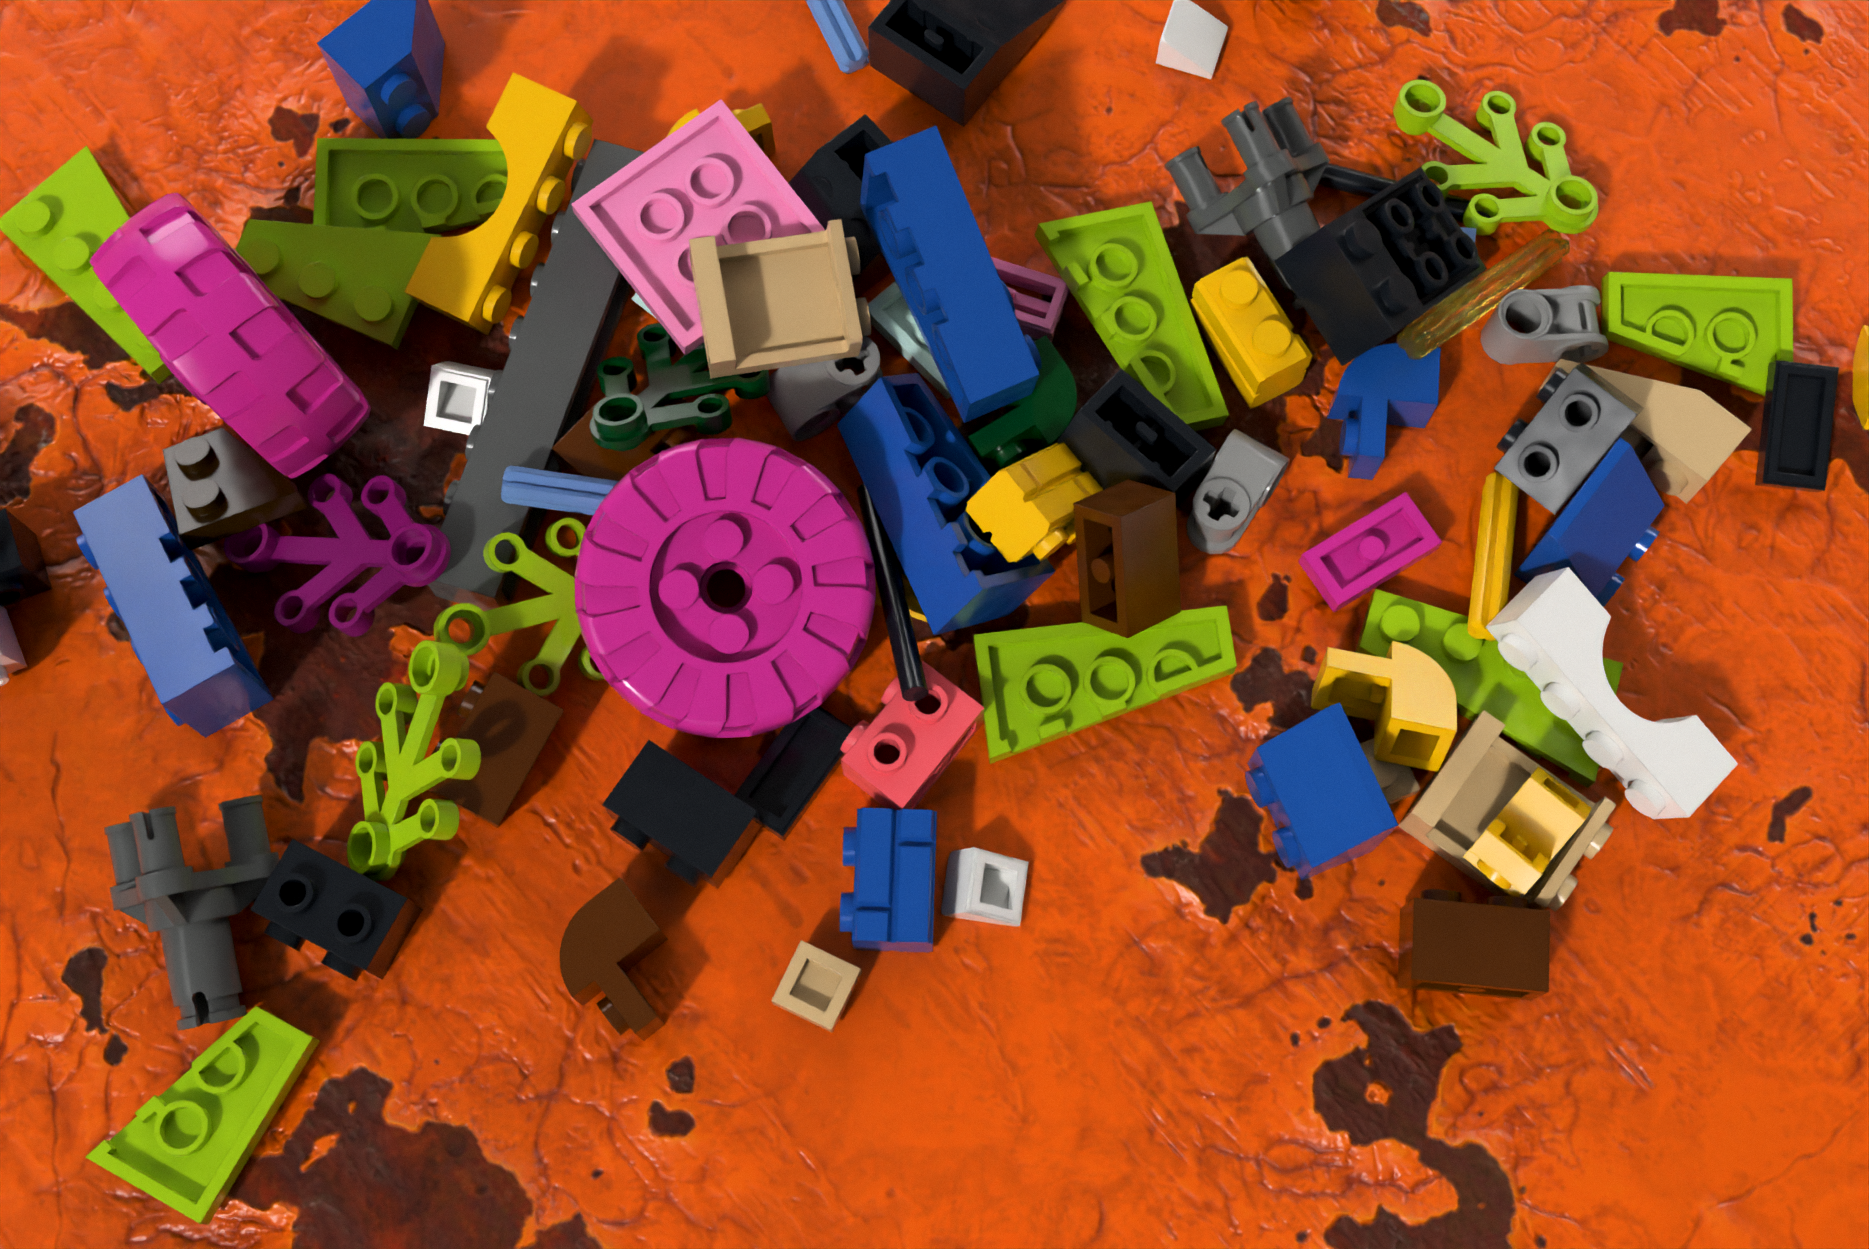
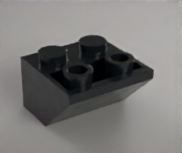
M1122 368L1076 413L1056 442L1058 444L1064 442L1082 463L1080 471L1082 473L1088 471L1103 490L1129 479L1175 493L1176 508L1204 480L1209 472L1216 451L1210 443Z

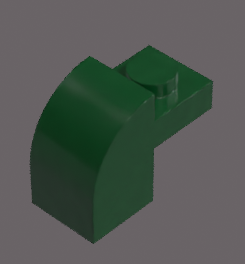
M1046 335L1034 342L1040 354L1042 369L1038 370L1040 375L1033 393L1003 406L1007 414L968 436V445L988 474L996 469L999 471L1028 457L1031 448L1037 453L1055 444L1074 418L1077 402L1074 377Z

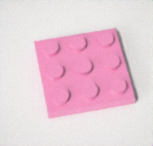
M722 99L572 203L574 214L685 356L704 343L690 263L689 239L715 236L716 246L825 230Z

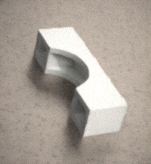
M1569 567L1535 576L1486 626V629L1499 642L1498 650L1510 665L1524 671L1541 691L1540 697L1544 705L1554 715L1566 720L1584 740L1582 745L1588 756L1597 764L1612 772L1626 788L1625 796L1637 811L1652 819L1689 818L1738 763L1697 715L1661 719L1653 722L1630 711L1613 692L1604 670L1603 641L1611 619L1610 614Z

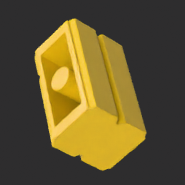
M1248 256L1242 257L1214 271L1194 284L1193 298L1190 300L1189 306L1196 325L1250 409L1256 408L1283 394L1303 381L1306 368L1309 366L1313 355L1300 335L1293 334L1294 326Z
M1064 442L1060 444L1055 443L999 470L966 502L967 507L965 511L983 533L989 531L992 533L990 541L1008 563L1018 562L1032 553L1041 562L1058 550L1065 542L1071 545L1076 541L1073 503L1098 493L1103 488L1088 471L1083 473L1080 471L1082 463Z

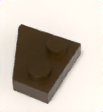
M223 428L198 437L189 438L182 443L163 449L179 535L189 550L307 508L306 502L296 484Z

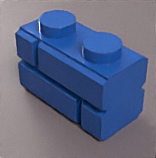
M860 808L857 809V827H844L843 866H855L854 892H841L840 932H852L853 949L861 951L933 952L937 811Z

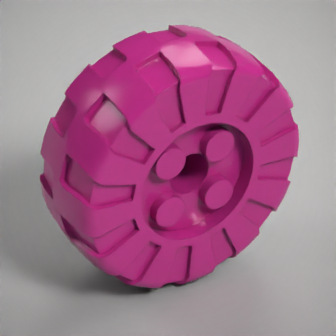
M179 193L167 194L143 208L123 223L92 255L90 263L93 266L94 272L148 341L159 352L161 360L202 404H207L224 422L233 428L253 449L283 475H287L290 479L296 478L315 467L339 449L369 417L371 406L357 385L341 370L340 366L302 326L301 322L277 295L275 296L264 284L249 263Z
M742 438L700 439L660 451V453L629 471L604 497L583 535L575 570V607L580 630L589 654L609 685L639 712L678 731L711 738L749 737L769 732L793 723L820 706L850 674L868 639L876 602L875 565L870 545L862 523L843 493L812 464L779 447ZM732 571L740 576L745 586V594L741 602L735 606L725 608L719 607L711 601L707 593V587L711 577L716 573Z

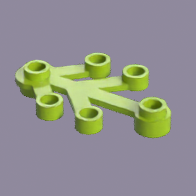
M1412 80L1403 85L1393 108V114L1398 127L1403 132L1414 136L1428 132L1476 163L1446 165L1438 161H1429L1421 166L1429 179L1440 183L1437 186L1441 190L1444 199L1450 190L1514 187L1528 196L1498 199L1491 194H1477L1471 198L1464 212L1463 223L1465 227L1477 229L1476 234L1481 236L1494 233L1499 224L1503 222L1543 221L1551 229L1565 234H1578L1591 227L1598 215L1597 192L1587 180L1571 174L1564 151L1566 134L1562 128L1550 122L1538 123L1533 127L1525 143L1527 155L1534 161L1542 163L1545 177L1528 167L1514 119L1517 108L1516 102L1509 94L1502 91L1486 93L1476 111L1478 124L1482 128L1491 131L1495 144L1493 145L1443 113L1446 106V97L1436 84L1426 80ZM1491 109L1498 110L1502 114H1497L1493 112ZM1540 140L1547 141V142L1550 143L1552 146H1550V145H1545V144H1543ZM1477 211L1485 212L1491 218L1483 217Z
M562 518L552 523L546 530L545 544L548 550L557 557L568 558L574 555L578 556L586 528L575 518ZM561 526L568 527L575 533L576 543L572 549L563 548L557 541V532ZM510 532L500 533L489 539L485 544L483 556L488 567L499 573L513 571L550 595L483 611L478 606L470 603L453 605L438 615L434 623V638L437 642L452 643L459 651L464 652L466 656H470L481 651L487 645L491 636L557 619L536 658L523 663L517 674L518 685L540 697L547 696L553 693L559 686L561 678L560 669L581 633L575 607V577L527 549L524 541L518 535ZM499 541H506L513 546L515 559L511 564L501 563L496 558L495 547ZM454 619L465 621L470 628V636L465 643H457L449 635V625ZM585 646L578 657L580 671L588 679L604 680L605 678L602 673L596 672L590 664L591 655L588 652L587 646ZM536 665L545 668L549 675L548 684L542 690L534 688L529 681L530 670Z
M430 640L420 642L413 650L409 662L411 685L386 682L379 688L375 708L377 716L381 719L383 742L365 741L361 744L356 754L355 766L357 774L361 778L365 821L358 822L351 830L347 843V858L352 870L363 874L373 881L384 882L389 880L402 865L408 848L425 839L450 840L458 830L459 810L452 800L426 799L421 803L417 814L403 820L409 800L447 778L470 780L475 777L480 767L481 751L477 742L471 739L447 738L440 746L439 751L424 759L446 695L462 689L469 676V660L466 654L459 651L452 643ZM416 692L421 694V695H420V698H419V701H418V704H417ZM412 719L406 736L405 723ZM388 780V791L385 797L383 781Z

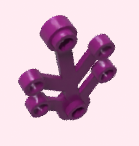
M333 474L321 475L312 482L308 490V500L313 507L326 516L339 538L280 536L278 531L267 523L225 538L224 552L227 558L250 573L268 572L279 563L328 565L298 590L288 591L279 598L274 614L276 620L281 625L298 634L310 631L320 618V605L367 567H382L377 574L355 593L340 595L330 606L328 614L330 623L350 637H357L366 633L372 626L375 618L374 608L403 585L422 587L435 581L444 572L451 556V546L447 536L433 525L417 524L413 521L404 507L406 503L405 490L390 477L380 475L372 478L366 483L361 493L363 505L383 520L391 535L389 540H372L351 507L353 499L351 488ZM335 490L334 495L325 502L328 494ZM389 491L387 498L379 503L381 496ZM302 605L300 613L293 618L295 610ZM357 608L355 616L346 622L348 614Z

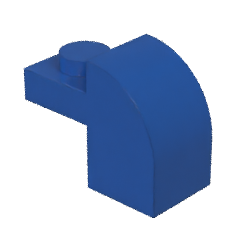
M1404 343L1383 344L1373 347L1356 357L1346 368L1330 402L1327 418L1343 420L1339 452L1340 455L1349 456L1348 478L1373 480L1385 458L1386 424L1416 428L1426 427L1438 405L1441 347Z

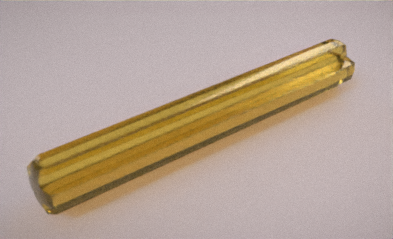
M1553 229L1545 230L1405 326L1404 331L1397 336L1398 347L1406 351L1408 358L1414 360L1422 359L1498 306L1502 298L1509 292L1524 288L1560 263L1562 258L1570 252L1569 240L1563 239L1560 232Z

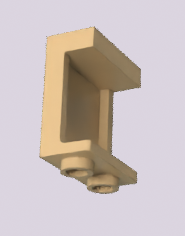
M841 219L828 221L827 229L820 232L716 246L715 236L689 239L690 263L710 379L859 356L863 343L862 336L871 335V319L866 297L855 298L852 275L860 274L859 251L854 236L844 237Z
M1483 710L1467 727L1443 761L1439 772H1435L1398 826L1495 896H1510L1463 858V856L1539 766L1592 808L1583 824L1549 862L1541 877L1525 895L1522 893L1520 896L1528 900L1529 909L1544 910L1548 906L1553 911H1557L1578 883V879L1570 873L1582 855L1592 859L1613 832L1614 828L1605 821L1616 807V804L1607 797L1602 798L1597 803L1590 801L1499 737V734L1506 725Z

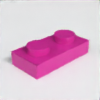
M1404 492L1304 552L1298 562L1332 611L1336 612L1435 552L1442 541L1409 495Z

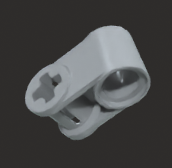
M1577 285L1562 289H1518L1509 292L1502 298L1481 330L1480 342L1483 350L1491 359L1500 364L1507 365L1558 362L1560 359L1584 363L1603 356L1607 353L1609 345L1608 339L1601 335L1599 331L1596 307L1601 301L1599 290L1592 286ZM1507 321L1520 325L1525 333L1513 330Z
M862 336L863 343L859 356L779 368L770 375L771 389L766 394V397L793 440L804 441L828 429L835 421L844 417L880 377H883L880 368L881 357L879 350L869 337ZM853 364L858 371H865L856 376L851 369L844 370V368Z
M1234 429L1223 443L1208 474L1196 490L1192 501V510L1186 523L1187 536L1191 543L1200 551L1208 554H1222L1230 551L1239 542L1259 508H1262L1271 497L1290 459L1243 432ZM1217 512L1223 514L1218 521L1212 519Z

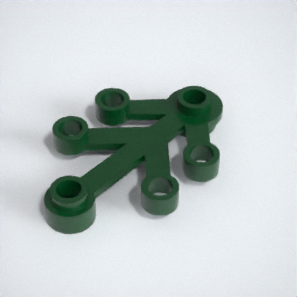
M660 323L650 324L643 327L637 333L640 354L647 365L649 386L638 396L630 394L637 386L633 362L629 358L621 356L611 357L602 361L597 367V375L601 390L606 397L595 405L589 428L592 439L597 445L616 451H628L636 448L653 431L695 424L697 431L702 434H719L730 428L733 419L729 400L724 395L713 392L734 389L735 394L742 399H758L765 396L771 389L769 370L710 379L709 370L704 371L708 368L704 343L672 365L671 358L677 351L676 343ZM706 394L700 396L694 402L664 406L670 400Z

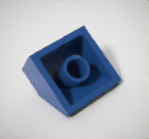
M371 0L317 42L348 107L380 139H415L423 134L430 122L438 116L445 42L428 0Z
M1621 437L1616 441L1513 575L1528 584L1537 575L1569 567L1603 607L1607 604L1625 580L1616 570L1627 556L1637 562L1660 533V531L1651 526V523L1665 506L1631 444Z
M1340 702L1321 710L1255 749L1247 763L1250 770L1245 772V779L1250 794L1259 808L1268 807L1277 827V830L1272 832L1277 853L1287 868L1295 866L1301 881L1372 852L1398 826Z

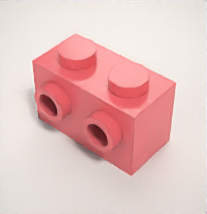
M922 661V667L928 688L927 696L918 701L904 700L897 675L881 698V701L886 705L871 724L866 720L860 721L848 734L840 748L845 753V756L841 759L843 775L885 808L894 810L915 809L983 725L984 707L924 661Z

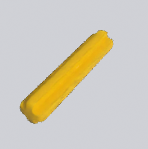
M1499 472L1490 473L1486 477L1483 486L1467 627L1471 637L1488 641H1496V639L1486 629V626L1508 604L1519 487Z

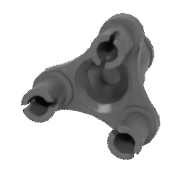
M1286 97L1270 105L1262 112L1259 110L1260 107L1257 101L1245 105L1243 107L1244 111L1240 112L1237 109L1221 120L1224 128L1226 127L1248 168L1243 173L1246 179L1230 193H1222L1201 155L1202 151L1199 146L1177 155L1164 166L1170 172L1190 210L1185 216L1194 233L1240 236L1254 233L1285 293L1291 292L1295 300L1291 304L1294 310L1298 311L1304 307L1274 261L1321 229L1308 202L1315 198L1313 193L1330 160L1321 143H1313L1293 105L1291 97Z
M262 795L233 799L218 804L219 810L222 812L231 860L225 862V868L193 873L192 866L185 867L175 816L177 813L175 806L149 810V813H134L129 815L130 822L104 828L105 835L108 838L116 886L110 887L113 910H120L145 923L148 926L149 933L160 931L173 1006H179L181 1019L176 1020L178 1031L199 1027L207 1023L222 1022L247 1014L246 1005L240 1006L238 993L243 992L229 916L239 914L259 896L279 862L278 852L271 853L262 808Z

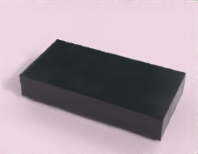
M1779 360L1769 363L1755 485L1816 493L1825 491L1839 367Z
M818 706L793 723L784 726L734 796L757 810L763 824L762 826L785 841L841 764V759L845 756V753L840 748L853 728Z

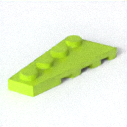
M317 138L313 224L437 234L484 223L496 211L505 193L508 179L505 154L497 139Z
M86 145L0 218V230L137 364L160 384L172 372L161 360L159 352L100 281L90 263L92 255L103 242L130 217L106 178L96 157Z
M1152 201L1039 223L1034 236L1120 368L1194 431L1223 425L1229 413Z
M1374 590L1370 597L1355 652L1386 658L1392 641L1400 642L1422 651L1435 660L1451 679L1455 688L1457 708L1460 709L1458 712L1460 715L1474 721L1485 710L1506 725L1501 733L1516 741L1515 746L1538 760L1543 757L1569 772L1567 775L1569 778L1587 788L1595 783L1599 764L1593 761L1585 752L1582 745L1584 740L1566 720L1554 715L1544 705L1540 697L1541 691L1526 673L1516 669L1502 657L1498 650L1499 642L1497 640L1488 641L1471 637L1467 631L1468 616L1382 590ZM1603 657L1607 680L1616 695L1623 663Z
M1227 605L1181 610L1180 613L1130 638L1122 637L1084 622L974 634L973 644L981 705L984 707L983 720L989 764L1233 674L1237 663Z

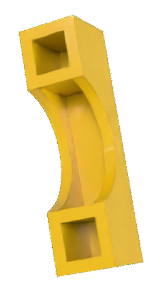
M512 73L486 126L502 147L507 162L508 179L502 201L493 215L476 229L459 236L431 237L404 291L406 294L424 306L487 336L493 324L500 322L504 318L511 304L512 293L510 290L520 269H525L529 266L535 257L539 244L537 235L547 215L553 214L563 200L565 194L564 180L574 160H579L584 156L591 142V126L594 120L576 100L519 74Z

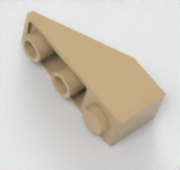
M1560 359L1539 388V391L1560 367L1567 373H1570L1574 367L1581 363ZM1587 365L1644 408L1621 435V438L1631 444L1653 485L1668 495L1677 496L1686 504L1710 480L1751 431L1749 426L1701 390Z

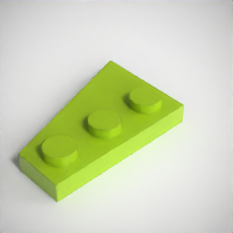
M249 219L235 250L249 263L264 284L281 301L397 350L418 305V301L404 291L431 237L443 236L439 234Z
M1608 272L1601 279V335L1615 343L1765 396L1769 363L1776 360L1793 362L1792 279Z
M255 1006L192 1062V1068L160 1096L154 1095L135 1112L137 1117L111 1140H103L85 1157L199 1224L209 1225L320 1040L265 1009Z

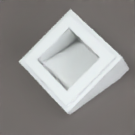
M1174 0L1160 39L1156 64L1212 79L1228 26L1191 0Z
M451 361L432 365L424 426L469 435L476 424L482 425L489 408L487 402L488 387L495 371Z
M975 847L952 851L948 858L941 914L959 919L1013 927L1020 926L1029 862Z

